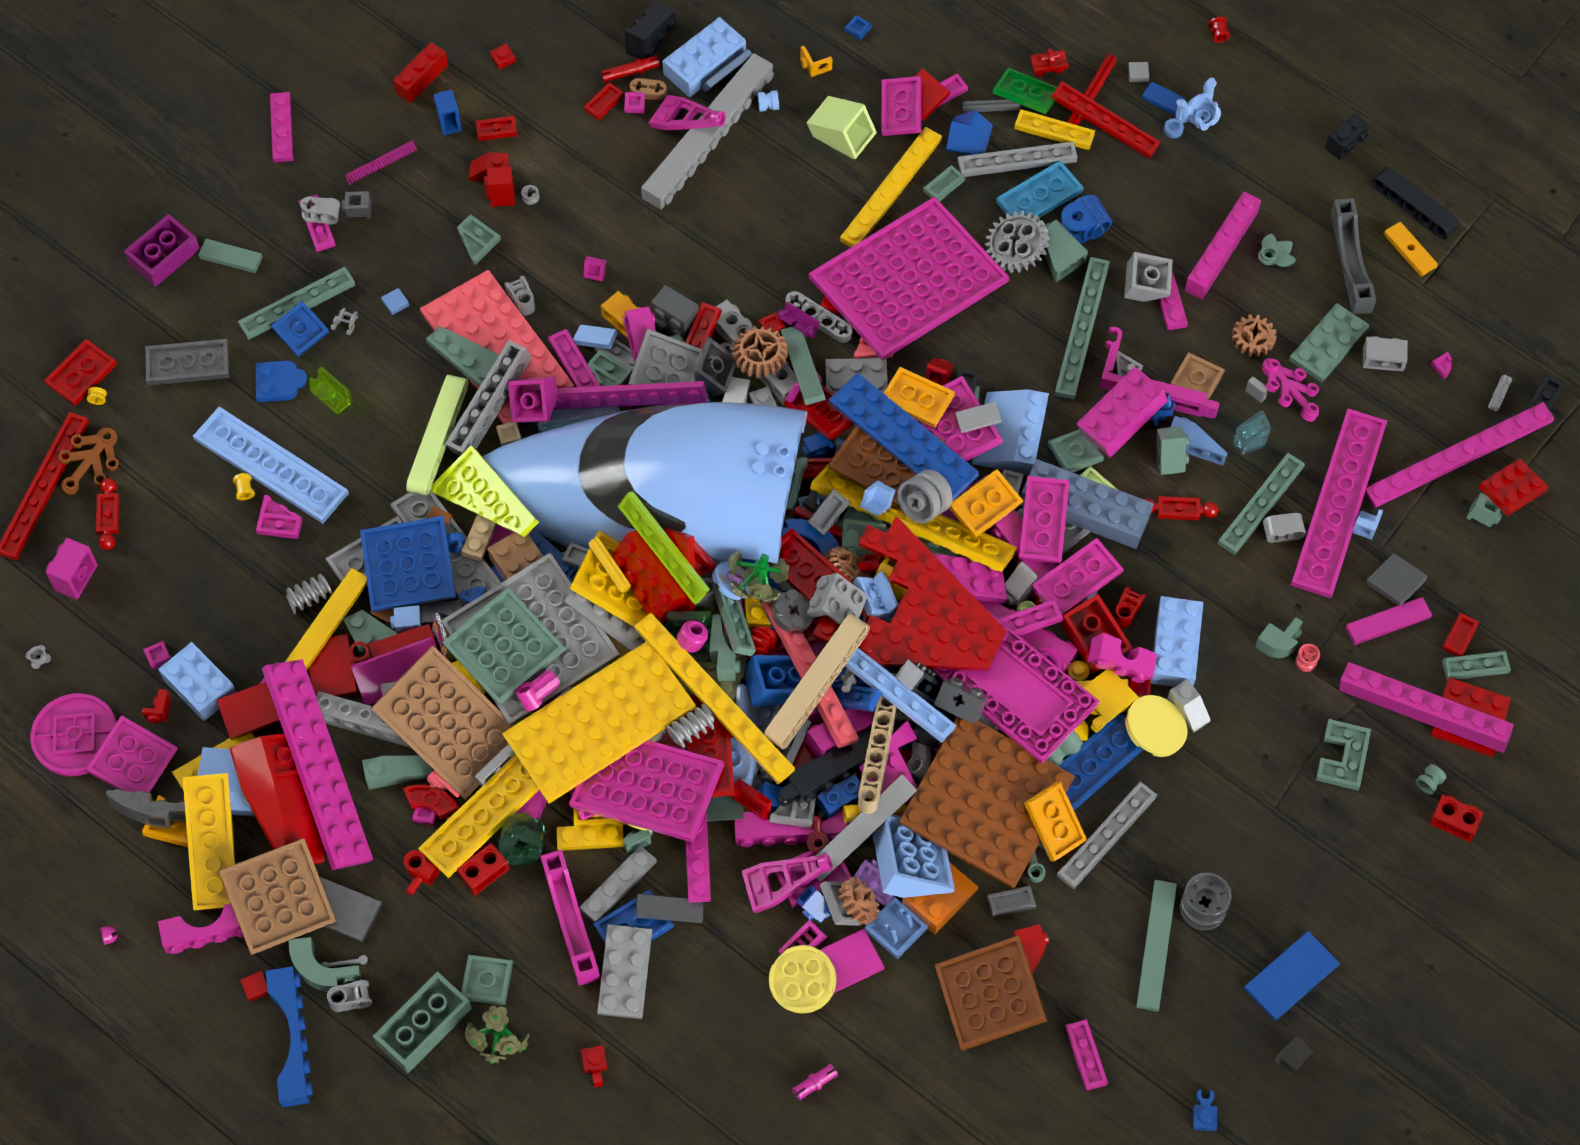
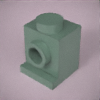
M1480 493L1472 503L1466 518L1469 520L1473 518L1491 527L1493 523L1498 524L1502 513H1500L1501 509L1485 494Z

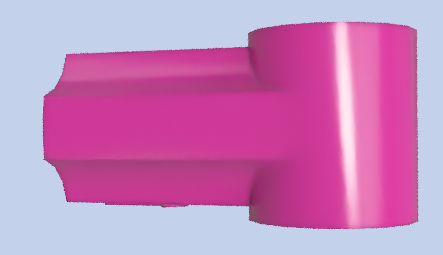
M547 670L534 681L520 685L515 690V693L525 711H532L542 704V699L560 686V681L552 671Z

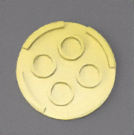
M1147 695L1140 697L1129 707L1127 717L1125 718V726L1129 737L1137 747L1140 746L1152 753L1153 756L1166 757L1176 753L1183 746L1187 738V725L1183 715L1173 703L1159 696Z
M799 945L785 950L775 963L772 964L769 973V986L773 997L782 1007L794 1013H811L822 1008L831 999L836 987L837 977L833 963L825 953L812 946Z

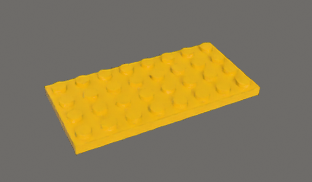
M645 642L503 732L502 735L549 804L666 729L667 725L671 726L673 721H678L680 717H685L688 712L694 711L696 705L666 662Z

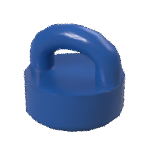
M460 532L447 534L449 551L453 554L460 552L462 544L466 542L465 534Z

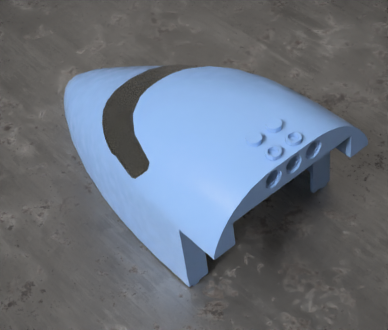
M695 402L651 406L606 415L538 433L501 446L482 457L539 521L533 529H536L542 536L567 548L571 542L589 549V542L599 530L620 543L627 533L636 531L618 507L627 493L633 491L661 528L693 535L694 540L717 565L721 562H728L730 556L737 550L740 551L744 559L759 560L761 554H767L769 556L768 562L778 564L781 549V531L801 433H804L807 411L762 404Z

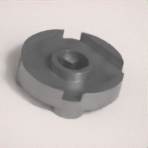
M794 589L781 593L779 598L772 603L771 610L774 614L772 616L774 622L787 632H792V630L803 632L814 619L807 614L810 601ZM790 609L795 610L797 614H790Z

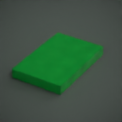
M1007 68L995 85L993 94L1047 114L1055 100L1051 99V96L1057 87Z

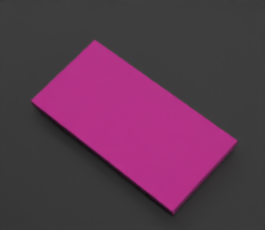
M991 614L1007 633L989 671L932 670L939 675L938 679L942 682L954 677L962 680L964 685L970 688L976 687L981 689L983 694L989 697L982 715L1043 764L1099 705L1100 701Z

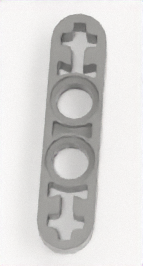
M797 291L787 294L786 303H791V300L795 301L797 299L798 303L794 302L793 305L799 309L801 306L802 311L805 312L809 308L816 310V314L810 316L820 322L819 330L841 343L851 340L852 327L849 323ZM830 319L833 323L825 326L822 324V320ZM845 330L847 331V334H846V333H843L842 335L840 334V331H841V332H844Z

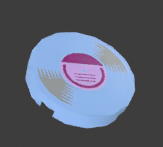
M721 562L712 573L713 582L718 584V590L728 598L740 600L741 598L732 591L733 587L730 585V582L735 581L742 585L745 580L741 578V572L744 569L740 567V570L734 576L731 574L728 562Z

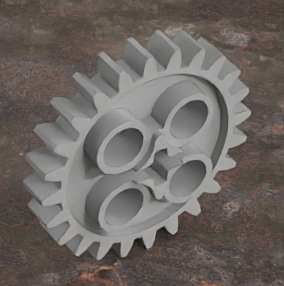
M1022 210L1020 215H1018L1017 211H1014L1013 216L1006 213L1007 218L1005 220L999 217L1000 223L994 222L995 229H989L991 235L986 236L988 241L985 244L988 249L986 251L987 254L1001 266L1003 271L1008 268L1010 273L1015 268L1018 273L1021 272V267L1028 270L1029 264L1035 267V260L1042 261L1040 254L1046 255V251L1043 248L1049 247L1047 243L1050 240L1047 234L1049 231L1045 227L1046 225L1043 220H1040L1037 215L1034 217L1032 212L1027 215L1024 210Z

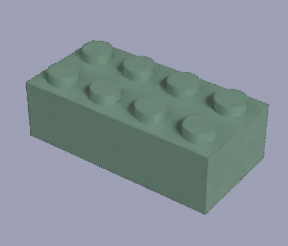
M437 971L373 1035V1039L376 1045L408 1074L472 1009L470 1001Z

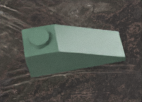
M419 755L381 756L362 760L369 790L428 778L429 774L433 772L432 768Z

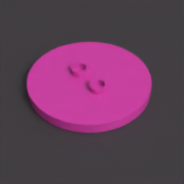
M82 693L64 695L48 703L36 716L30 734L31 747L38 761L49 771L63 776L84 775L88 773L86 768L117 723V720L110 707L95 696Z

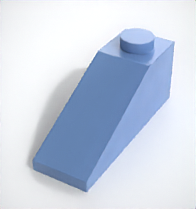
M1175 416L1171 427L1182 426L1184 433L1188 434L1189 446H1186L1188 454L1224 466L1227 452L1196 423L1191 422L1187 418Z

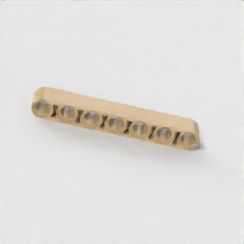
M852 614L844 619L767 727L764 735L771 742L782 749L789 745L868 634L870 629L868 624Z
M882 695L876 704L859 789L858 808L865 814L874 813L878 808L897 707ZM873 779V780H876V781H875V782H869L868 780ZM869 798L872 799V801H865L864 799Z

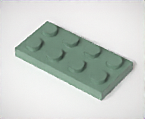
M1336 303L1294 351L1289 361L1323 383L1366 333L1370 325Z

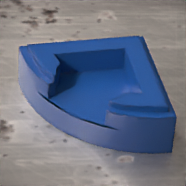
M476 586V588L463 590L457 597L458 600L469 604L485 594L487 589Z

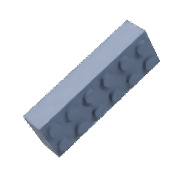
M1036 459L1029 476L1070 480L1066 523L1137 549L1154 503ZM1027 482L1021 494V498L1024 501L1021 504L1022 506L1025 505Z

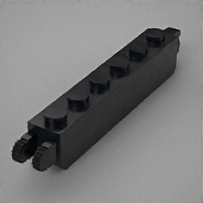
M910 717L901 721L895 718L892 735L907 721L914 732L916 723ZM872 727L858 734L859 740L856 743L840 748L835 747L796 769L790 774L787 785L780 789L777 798L778 804L783 807L795 801L798 805L803 802L808 803L815 799L820 792L827 791L835 786L836 783L849 778L857 771L861 772L859 767L866 759ZM905 745L899 747L898 750L903 749Z

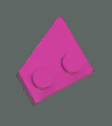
M264 495L256 528L257 534L298 539L302 517L294 512H290L282 504H277L268 495Z

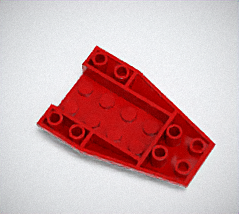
M285 734L260 736L231 747L230 753L240 788L273 850L304 838L314 865L324 863V846Z

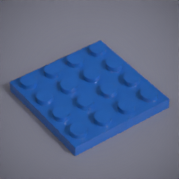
M444 516L360 530L372 613L397 607L456 598Z

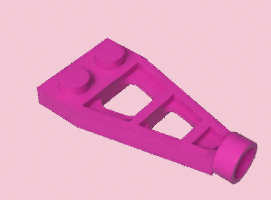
M667 95L648 123L651 128L661 130L722 127L725 124L726 115L723 111H714L684 97ZM681 109L689 111L684 119L674 120ZM697 113L704 114L700 120H693Z
M824 853L819 856L760 863L742 870L753 912L759 913L778 905L820 874L832 870L833 864L829 855ZM804 865L806 875L797 881H793L790 869ZM774 872H783L786 879L785 886L776 892H772L768 875Z

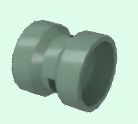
M1430 764L1425 769L1424 775H1420L1415 782L1424 793L1433 795L1437 790V785L1442 784L1446 780V775L1438 766Z

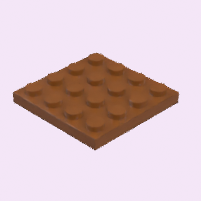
M857 426L828 464L829 470L864 489H867L876 481H880L895 489L891 504L898 508L900 507L898 500L900 485L915 476L914 473ZM936 436L939 440H941L944 443L943 439Z
M1019 935L935 965L962 1051L1047 1021Z

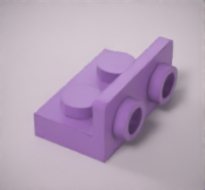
M877 859L864 860L854 875V879L859 878L861 883L865 881L866 887H871L873 895L877 896L875 900L886 906L895 896L883 893Z

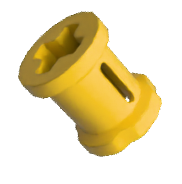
M248 473L237 474L233 478V483L237 488L236 498L238 500H249L255 495L250 483L252 478Z

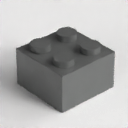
M666 285L651 301V310L656 320L654 326L660 330L667 331L671 336H682L686 342L699 311L698 304Z

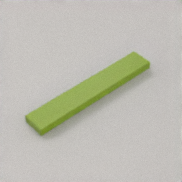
M633 491L627 493L618 505L619 509L694 604L699 603L710 589Z

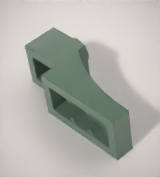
M713 615L709 650L711 663H717L718 681H736V673H740L741 662L737 660L736 653L730 650L724 639L722 616Z

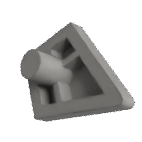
M1118 351L1116 357L1117 375L1125 376L1134 366L1142 371L1143 365Z

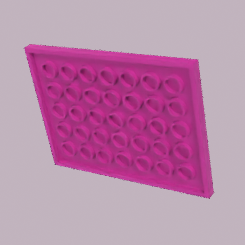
M933 197L809 273V279L882 361L1009 282V276L936 197Z

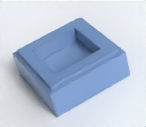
M399 288L381 297L382 302L391 315L409 306L408 300Z

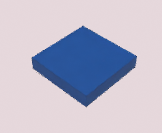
M303 301L271 325L274 332L297 357H300L329 333L326 326Z

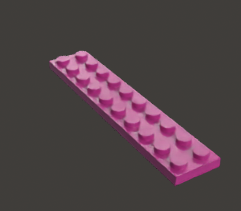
M1347 409L1291 586L1332 598L1387 420Z
M303 659L265 665L262 671L331 869L335 870L370 862L373 860Z

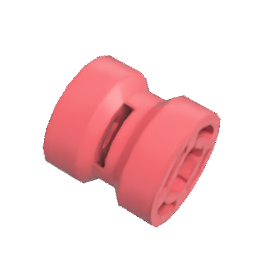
M1313 644L1301 646L1296 657V666L1304 672L1312 671L1320 658L1319 649Z

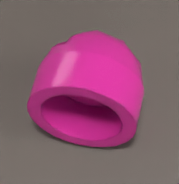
M112 926L100 928L104 945L110 944L117 939L118 934L112 935L116 931Z

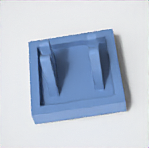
M894 897L877 914L878 918L865 927V931L898 959L926 931L928 926Z

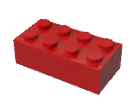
M637 530L627 533L611 555L631 584L630 590L647 615L652 613L661 624L674 620L690 598Z

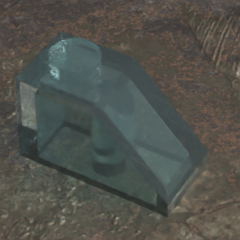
M1263 410L1257 412L1236 429L1233 440L1235 446L1240 448L1242 454L1264 448L1271 426Z

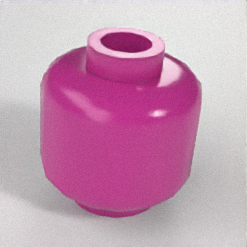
M695 620L685 622L677 634V641L680 647L691 653L699 651L708 638L707 628Z

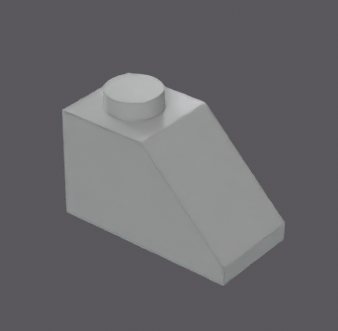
M1023 562L1018 565L1005 583L1007 596L1005 603L1010 606L1012 605L1015 609H1017L1021 602L1027 601L1034 593L1031 586L1037 581V575Z
M1188 679L1170 690L1167 700L1178 708L1186 721V725L1193 733L1211 721L1200 694Z

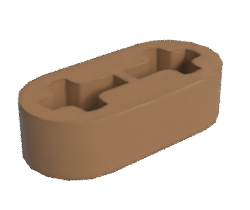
M636 78L630 83V92L645 93V99L662 100L666 97V85L659 80Z

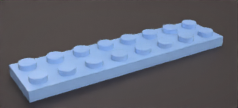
M218 407L193 435L195 441L242 472L250 474L253 479L322 524L349 494L346 488L221 407Z

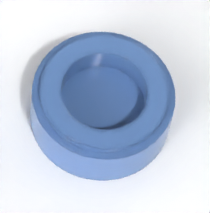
M1172 118L1165 122L1164 133L1167 137L1175 139L1183 134L1184 125L1180 120Z

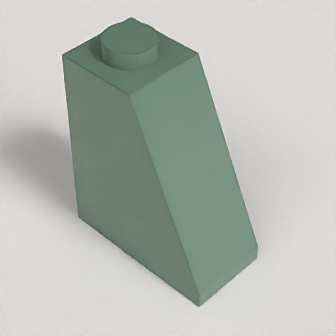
M1055 220L1052 223L1045 224L1049 231L1047 234L1050 240L1047 241L1049 247L1043 249L1046 251L1045 258L1053 281L1057 283L1086 262L1088 251Z

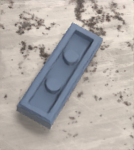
M749 49L745 50L702 85V90L707 93L751 57V51Z

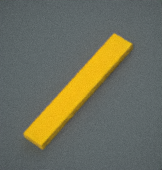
M353 568L349 570L285 662L303 659L306 670H308L367 586V577Z

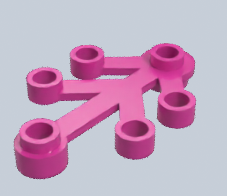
M1265 359L1262 364V371L1268 376L1266 389L1270 392H1276L1280 386V383L1276 380L1277 378L1281 382L1279 404L1283 407H1289L1293 401V398L1289 395L1290 393L1303 407L1300 412L1302 418L1309 422L1314 421L1319 415V407L1314 403H1308L1299 391L1314 397L1318 393L1319 387L1314 383H1309L1308 386L1299 383L1306 377V372L1303 369L1297 368L1293 371L1282 367L1276 359ZM1286 376L1293 378L1295 381L1288 379Z

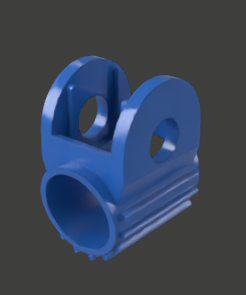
M1086 195L1078 198L1073 203L1068 204L1063 209L1061 215V225L1080 244L1090 239L1099 238L1110 228L1113 222L1096 195ZM1071 231H1077V232L1081 231V232H1080V233H1077V234H1074V233H1072Z

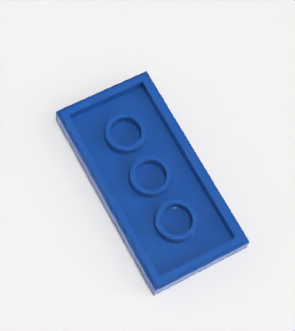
M1308 931L1244 987V990L1274 1021H1277L1335 970L1340 963Z

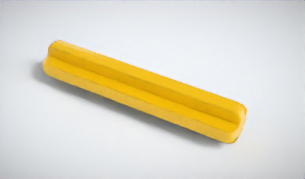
M593 538L589 542V547L621 593L628 591L631 584L600 538Z

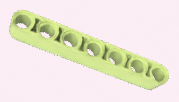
M452 375L446 376L410 471L406 485L407 491L429 495L447 447L445 443L452 433L465 398L468 379Z

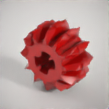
M759 625L752 629L751 637L756 649L753 655H772L775 647H777L778 637L776 632L768 627Z

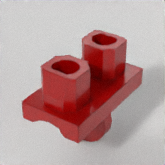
M1049 48L1046 50V53L1030 56L1033 71L1037 77L1044 76L1046 72L1052 71L1055 74L1062 73L1063 70L1069 68L1065 50L1053 52Z

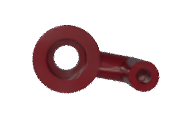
M814 813L813 832L807 837V846L813 853H819L829 844V839L822 831L820 814ZM821 839L822 845L815 846L814 841Z

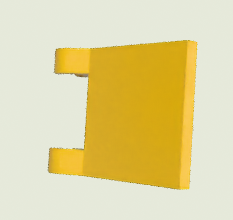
M1106 669L1083 687L1100 701L1099 705L1094 709L1100 715L1092 722L1091 729L1094 732L1100 731L1109 721L1139 699L1130 687L1118 675L1114 674V671Z

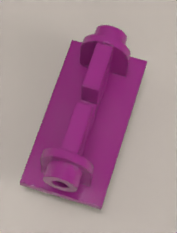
M787 302L784 310L781 309L777 314L780 317L779 320L795 326L794 328L804 333V336L814 339L820 325L818 320L790 302Z

